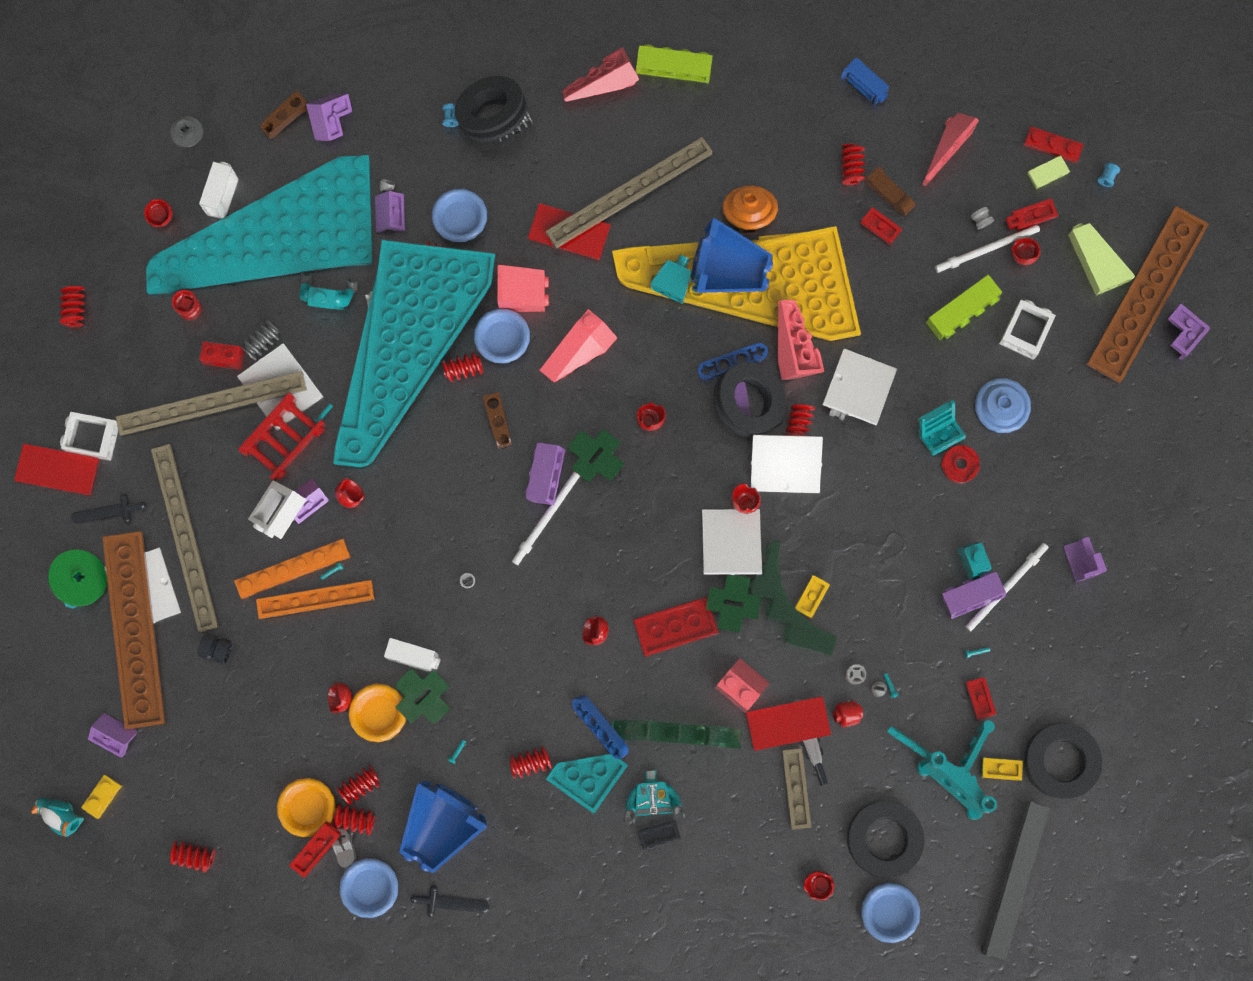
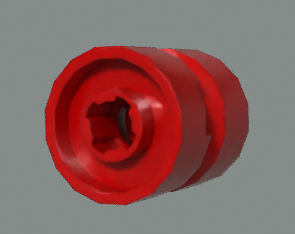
M180 290L172 298L174 310L183 319L194 320L201 314L202 305L191 291Z

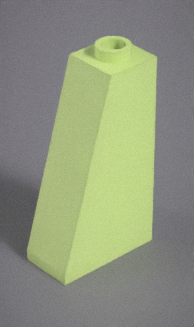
M1080 223L1072 228L1073 230L1068 236L1095 295L1129 283L1135 277L1090 223L1086 225Z

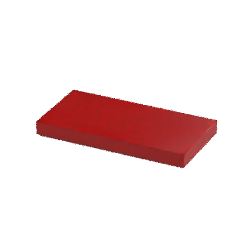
M539 203L528 240L554 247L547 237L546 231L574 213ZM600 222L558 248L600 261L611 224Z
M23 444L14 481L91 496L99 458Z
M700 598L633 619L644 657L719 634L712 611L706 610L708 598Z
M823 696L746 712L754 751L831 735Z

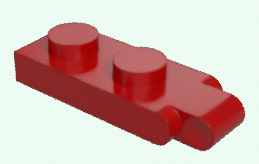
M1051 198L1011 212L1012 216L1005 218L1009 229L1017 228V230H1022L1057 218L1058 213Z

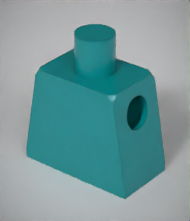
M679 255L676 263L667 260L652 280L650 289L683 304L692 273L690 269L686 268L689 259Z
M972 542L957 548L968 579H973L974 581L979 579L982 574L990 572L991 564L982 542Z

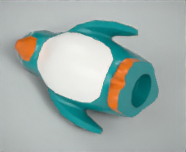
M38 798L31 810L32 814H40L52 831L64 837L73 834L84 820L81 816L73 813V807L70 803L55 799Z

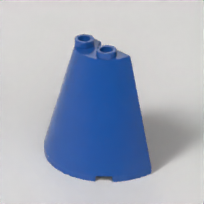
M712 218L704 229V232H707L706 235L700 238L696 249L691 273V282L695 283V286L692 285V290L697 293L765 291L769 285V279L766 278L767 271L770 272L773 266V261H771L772 254L719 220Z
M421 781L416 787L399 853L407 861L416 860L419 862V867L422 870L434 873L483 831L487 826V821L483 814L479 815L476 812L477 807L456 791L439 783L433 786L430 785V781Z

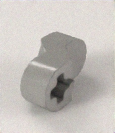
M337 829L341 832V835L332 847L338 864L346 870L353 862L357 861V854L352 844L351 836L344 829Z

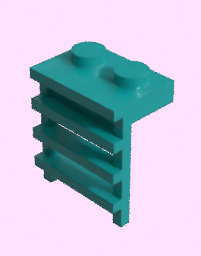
M954 400L918 418V426L920 428L918 429L920 433L918 436L932 456L965 439V433L955 421Z

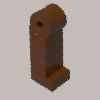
M296 90L261 123L260 129L268 138L276 137L281 130L304 111H308L306 106L308 101Z
M880 166L867 177L865 184L901 215H907L915 207L914 201L884 173Z
M496 392L482 396L498 449L512 445L500 393Z

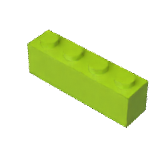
M639 46L636 73L709 83L713 55H709L706 52L692 53L684 49L677 51L669 47Z
M988 274L929 317L926 323L939 340L943 337L948 339L955 333L954 329L959 326L963 328L970 322L969 319L972 316L978 317L981 315L987 305L993 306L1000 300L999 296L1002 294V291Z

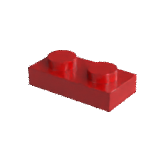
M873 207L860 222V224L889 245L892 244L902 231V228Z
M985 677L966 682L965 685L976 720L997 715Z

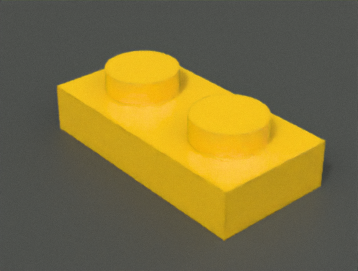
M813 575L794 610L811 619L830 584Z
M982 758L981 778L1022 781L1023 761Z
M104 775L81 808L99 819L122 785L109 776Z

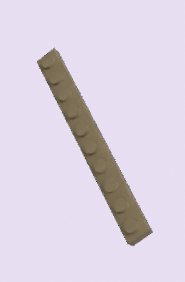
M703 137L548 229L546 231L547 237L557 249L711 156L713 151Z
M301 371L116 416L119 433L123 436L283 397L288 393L295 394L307 391L304 374Z
M167 444L151 449L198 632L203 633L219 628L172 446Z

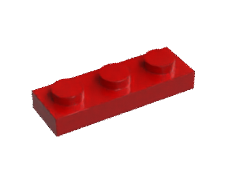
M1030 126L1024 142V146L1056 157L1062 156L1063 159L1074 163L1078 162L1084 145Z
M325 821L289 866L305 878L339 838L341 832Z

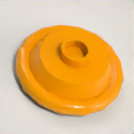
M376 683L365 686L355 694L350 703L348 715L352 728L357 735L367 741L382 742L390 740L401 731L406 722V718L395 708L403 697L396 689L389 685Z
M301 778L289 783L280 793L277 802V816L282 826L291 834L299 837L314 836L325 821L332 822L335 812V798L330 788L323 782L313 778Z

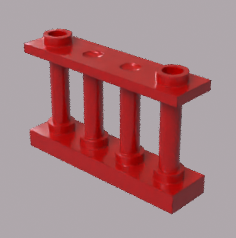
M288 393L238 449L245 457L248 454L250 456L253 455L272 471L273 474L270 478L273 481L281 480L287 473L285 470L315 436L319 437L325 430V423L322 420L316 424L296 407L295 402L297 399L291 393ZM286 412L293 413L311 429L305 438L283 421L284 418L282 416ZM274 426L280 427L299 444L292 452L270 435L271 432L269 431ZM261 440L268 442L286 458L279 467L257 449L256 445Z

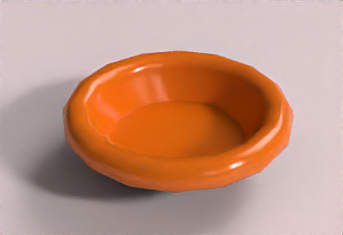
M755 185L741 186L732 190L725 197L722 204L723 214L727 221L745 230L759 229L767 226L775 219L778 212V204L774 195L765 188Z

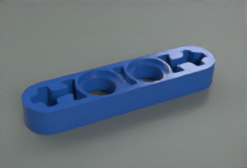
M756 343L705 361L698 367V376L702 380H710L721 376L725 371L740 364L736 360L738 354H744L747 357L746 362H761L767 357L768 348L763 343ZM756 348L764 350L762 356L755 354L752 356L753 360H750V354L755 353ZM721 360H726L729 363V367L723 370L719 367L718 363ZM713 363H715L717 373H715V369L709 371V375L707 376L705 373H701L703 371V367L711 369L713 368Z
M585 695L575 698L572 701L573 709L615 759L619 760L626 756L629 752L627 744L589 698Z

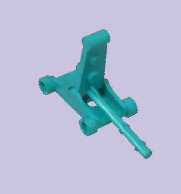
M987 720L978 726V734L970 740L968 744L970 748L967 753L965 752L962 755L959 767L948 762L944 753L937 751L932 754L893 726L888 728L887 732L894 736L895 739H898L910 747L912 751L927 759L918 763L917 772L919 775H930L967 808L966 815L969 819L977 820L982 817L983 813H991L996 809V800L992 796L984 794L977 784V778L969 772L985 739L995 728L992 721Z

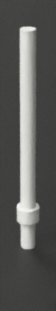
M1034 225L958 257L953 256L948 258L946 262L936 265L935 270L939 273L948 268H956L963 262L1015 242L1017 239L1035 234L1040 231L1038 225Z
M576 472L572 473L556 496L554 505L549 506L529 537L519 546L520 550L512 560L517 566L525 554L531 551L532 544L580 477Z
M1042 543L1034 553L1031 552L1026 557L1023 565L1003 585L1006 593L1032 565L1035 566L1040 561L1039 558L1049 548L1045 543ZM1000 600L983 606L965 627L972 631Z

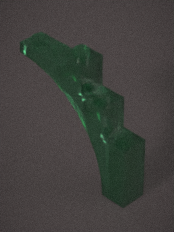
M773 540L766 547L765 555H768L766 563H762L763 576L755 575L754 579L750 578L748 590H751L750 595L761 596V599L772 601V604L768 603L766 608L767 620L790 626L784 632L783 639L786 640L785 645L830 657L832 656L837 636L824 632L810 624L797 612L789 601L779 574L778 555L781 541Z
M612 720V727L626 741L741 749V729L651 720Z

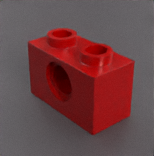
M202 342L200 361L207 366L242 370L245 351L241 346Z

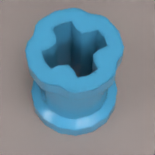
M451 103L442 106L444 111L442 124L446 127H456L459 125L455 117L456 104Z
M1105 163L1102 176L1097 180L1098 183L1105 187H1113V180L1116 174L1120 172V168L1113 163Z

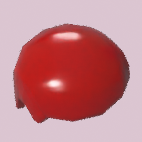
M152 199L145 206L144 216L151 226L164 227L172 220L173 211L167 201Z
M1025 237L1016 240L1011 247L1013 259L1018 264L1026 266L1037 261L1041 249L1034 239Z
M650 402L642 405L637 410L636 421L644 430H658L664 424L666 411L662 405L658 406Z
M348 478L342 480L335 488L337 501L346 508H355L364 499L362 489L353 480Z
M746 483L737 485L734 488L731 502L738 512L751 514L759 508L761 496L756 488L748 487Z
M599 616L588 618L582 632L584 643L589 645L602 644L609 633L608 622Z
M333 683L335 686L330 687L328 691L329 710L331 713L344 712L350 706L352 693L344 683Z
M812 871L805 878L804 890L811 899L822 901L828 899L834 892V880L825 871Z

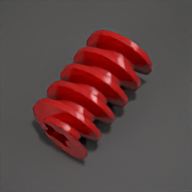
M844 144L841 146V149H843L841 152L843 156L841 159L843 164L841 169L844 171L842 172V184L847 186L857 185L860 181L865 180V176L860 175L865 172V169L860 168V166L865 165V162L860 161V159L865 158L864 154H860V152L865 151V148L857 144Z
M66 286L60 289L62 294L60 296V301L62 302L60 304L62 310L59 313L62 317L59 319L60 324L68 327L84 326V324L79 323L80 320H84V317L79 315V313L84 312V309L79 308V306L85 304V302L79 301L80 298L85 297L84 294L79 293V291L85 290L84 287Z
M471 352V358L464 354L463 360L456 356V362L450 357L448 364L442 359L445 377H448L451 382H453L454 376L461 380V374L468 378L469 372L474 377L476 376V370H478L480 375H483L479 353L476 357L474 352Z
M794 404L791 406L793 412L789 413L791 419L787 421L789 426L786 427L787 434L785 435L806 436L804 432H810L806 425H812V422L807 419L814 417L809 411H814L815 407L807 404Z
M541 746L540 753L534 748L533 755L528 750L525 752V757L519 752L518 759H515L513 754L510 755L509 763L514 780L516 773L522 778L524 771L529 776L531 775V769H533L535 774L538 773L539 767L542 771H546V765L552 769L548 751L543 746Z
M368 764L369 771L362 768L363 775L356 772L355 780L349 776V784L342 781V788L336 785L338 792L349 805L353 804L352 797L357 801L360 800L359 793L366 796V789L372 792V785L377 788L380 787V779L371 764Z
M338 803L334 812L332 826L335 823L336 828L339 829L343 824V829L346 831L351 826L352 832H355L358 828L360 834H363L366 830L367 835L370 836L374 828L376 814L372 816V810H369L367 815H365L364 808L357 813L355 806L352 811H349V805L341 809V803Z
M175 840L170 853L171 865H176L178 862L179 867H183L186 864L188 869L193 867L194 870L198 871L201 868L202 872H207L212 866L215 849L213 848L211 853H208V847L200 851V845H197L194 850L193 843H190L186 848L185 841H182L180 846H177V840Z

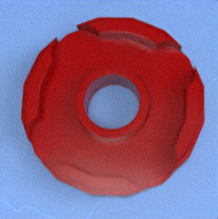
M966 445L951 447L945 452L941 467L949 480L955 483H965L977 475L980 469L978 454L972 448ZM956 460H964L966 463L965 468H958Z

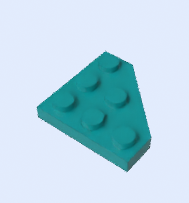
M611 754L560 762L556 764L546 780L594 814L628 765L622 760L615 759Z

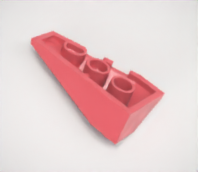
M622 47L602 59L604 63L598 68L592 67L589 69V73L585 78L579 77L563 89L562 93L565 101L620 90L634 85L639 78L624 48Z
M958 113L955 117L951 116L944 124L946 128L923 181L924 186L931 181L973 133L979 121L977 118Z
M795 300L778 301V364L782 380L797 379L824 372L821 354L818 348L815 349L811 338H813L811 333L806 331L803 324L804 318Z
M588 309L545 362L540 372L555 383L578 367L605 353L617 337L599 317Z

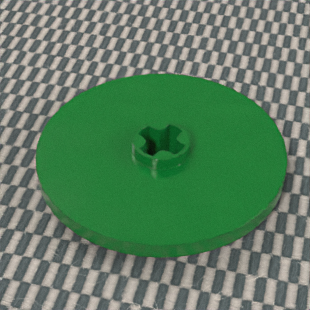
M69 550L61 553L51 563L48 570V583L53 594L62 602L72 606H86L98 600L104 593L107 586V574L102 562L93 554L83 550ZM76 574L82 578L79 582H77L76 578H73Z

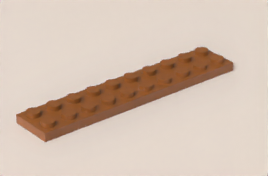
M1177 206L1174 207L1086 365L1118 383L1122 382L1209 225L1207 222Z
M143 532L105 536L102 538L124 727L127 730L166 724Z

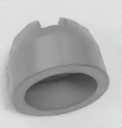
M381 179L379 184L381 192L383 190H386V192L393 191L395 183L387 179Z
M471 573L462 574L460 577L461 586L464 588L473 587L475 577ZM471 576V580L467 581L465 584L462 582L463 580Z
M876 681L871 685V693L876 697L883 696L887 691V687L882 681ZM875 686L884 688V691L877 690L874 688Z

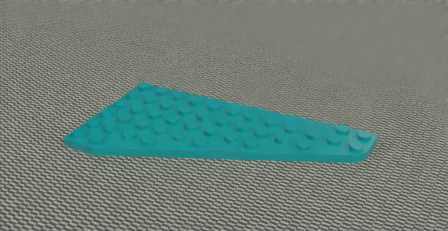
M369 155L337 157L154 255L146 267L147 293L166 294L186 289L343 266L373 265Z
M382 240L379 265L343 419L336 441L333 464L361 468L368 466L375 460L491 287L495 254Z

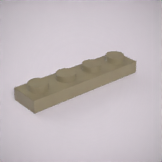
M802 748L782 750L791 830L811 828Z

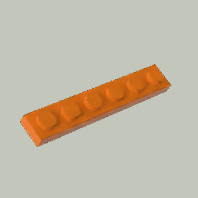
M341 539L234 581L240 598L244 599L351 558L345 540Z
M372 580L256 599L258 618L264 619L375 600Z

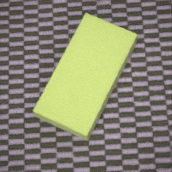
M1059 156L1028 171L1027 174L1035 189H1038L1068 174L1070 171L1062 156Z

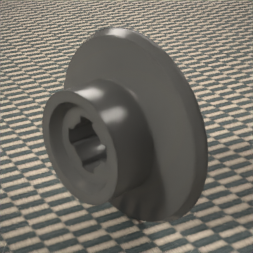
M182 116L176 119L170 128L171 139L180 147H192L201 140L203 126L195 117ZM185 127H188L189 130H187L186 133H184L182 130H184Z

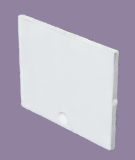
M284 343L237 376L243 385L302 371L307 391L292 394L297 399L295 402L296 407L303 412L323 398ZM285 396L258 402L257 404L264 414L268 416ZM286 412L282 417L284 418L283 421L288 423L296 416L291 412Z
M843 349L823 405L877 425L897 369Z
M753 434L751 488H756L757 491L820 493L823 437Z
M736 509L702 510L704 574H762L760 509L751 514L740 513Z
M160 547L145 552L154 623L181 613Z

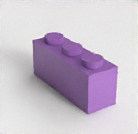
M537 443L533 452V465L529 471L530 480L525 491L526 499L533 503L554 505L565 449L558 445Z
M986 572L977 580L969 579L963 582L962 586L957 588L955 586L949 587L944 590L945 593H942L943 602L951 619L1006 596V591L997 572Z

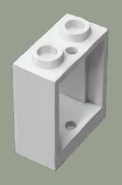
M213 162L199 203L208 216L218 219L226 217L239 180L231 165L226 162Z
M1020 300L999 344L1034 360L1056 315L1052 314L1049 309L1034 306L1035 304L1029 300ZM1021 310L1047 321L1036 346L1010 335Z
M70 412V415L65 420V435H62L60 440L61 449L70 453L111 461L119 430L117 421ZM79 421L106 426L100 452L73 447Z
M272 481L248 520L254 523L252 527L271 538L275 535L282 539L306 499L293 490ZM283 496H284L285 499L283 500V502L281 503L280 507L278 508V510H277L276 513L274 514L273 518L271 519V521H270L269 524L267 525V524H266L267 521L269 520V518L271 517L272 513L274 512V510L276 509V507L278 506L279 502L281 501V499H282Z
M392 638L389 639L384 655L390 661L431 672L434 669L437 670L440 663L439 654L435 651Z

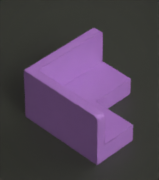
M332 93L306 104L315 140L331 141L343 136L339 117L352 112L348 94Z
M1182 304L1167 319L1182 331L1170 345L1181 354L1178 358L1180 360H1183L1210 330L1207 324Z
M1089 537L1063 547L1076 583L1107 571L1101 553L1095 554Z

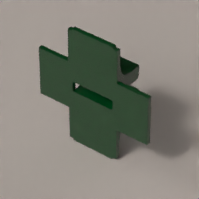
M604 429L601 430L595 439L591 438L584 431H580L568 446V449L579 457L571 469L588 483L597 472L609 481L612 480L624 466V462L613 455V452L621 442ZM600 447H601V448L603 449V451H602L601 454L597 457V459L593 462V464H591V463H590L591 460H592V459L595 457V455L600 451Z
M729 574L726 577L724 589L710 587L706 610L720 613L717 628L738 633L741 632L743 617L758 620L761 596L747 594L750 581L748 577ZM724 601L743 604V607L724 604Z
M411 669L396 682L395 686L405 697L395 708L411 724L421 714L434 724L449 711V707L439 696L450 686L434 670L422 680ZM428 688L429 691L415 704L414 701Z

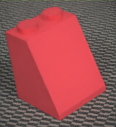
M498 265L499 309H510L514 312H545V306H549V295L545 294V288H549V276H545V271Z
M739 658L715 689L746 713L769 685V682Z

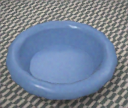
M452 189L443 193L436 200L432 209V223L435 230L444 239L452 242H467L476 238L483 231L487 222V209L483 200L476 193L467 189Z
M495 309L487 312L479 319L474 329V342L478 352L485 359L494 363H509L517 360L526 351L530 342V330L527 322L519 313L510 309Z
M996 378L986 382L978 390L975 398V412L979 421L987 429L997 433H1010L1020 429L1028 420L1031 412V400L1026 389L1018 382L1008 378Z
M364 858L353 862L344 871L340 880L339 893L342 903L351 913L361 918H374L383 915L393 906L398 896L399 883L395 872L387 863L377 858Z
M887 882L875 886L867 893L862 903L861 917L864 927L871 936L882 942L896 943L906 940L915 932L920 921V907L917 898L908 888L898 883Z

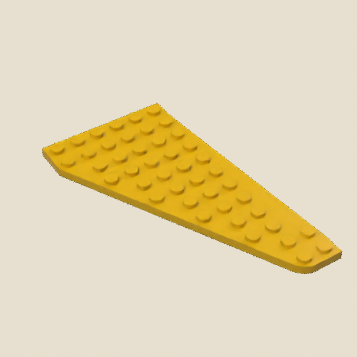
M837 226L809 232L759 236V240H750L772 254L771 261H773V266L770 272L767 271L766 278L769 279V285L765 291L697 293L692 290V285L695 286V283L691 282L690 278L684 303L778 327V301L795 300L804 318L803 324L807 333L810 332L813 337L833 341L861 334ZM699 242L653 247H631L612 251L617 278L621 284L628 288L668 298L650 289L652 280L667 260L676 263L679 255L689 259L686 268L692 271Z

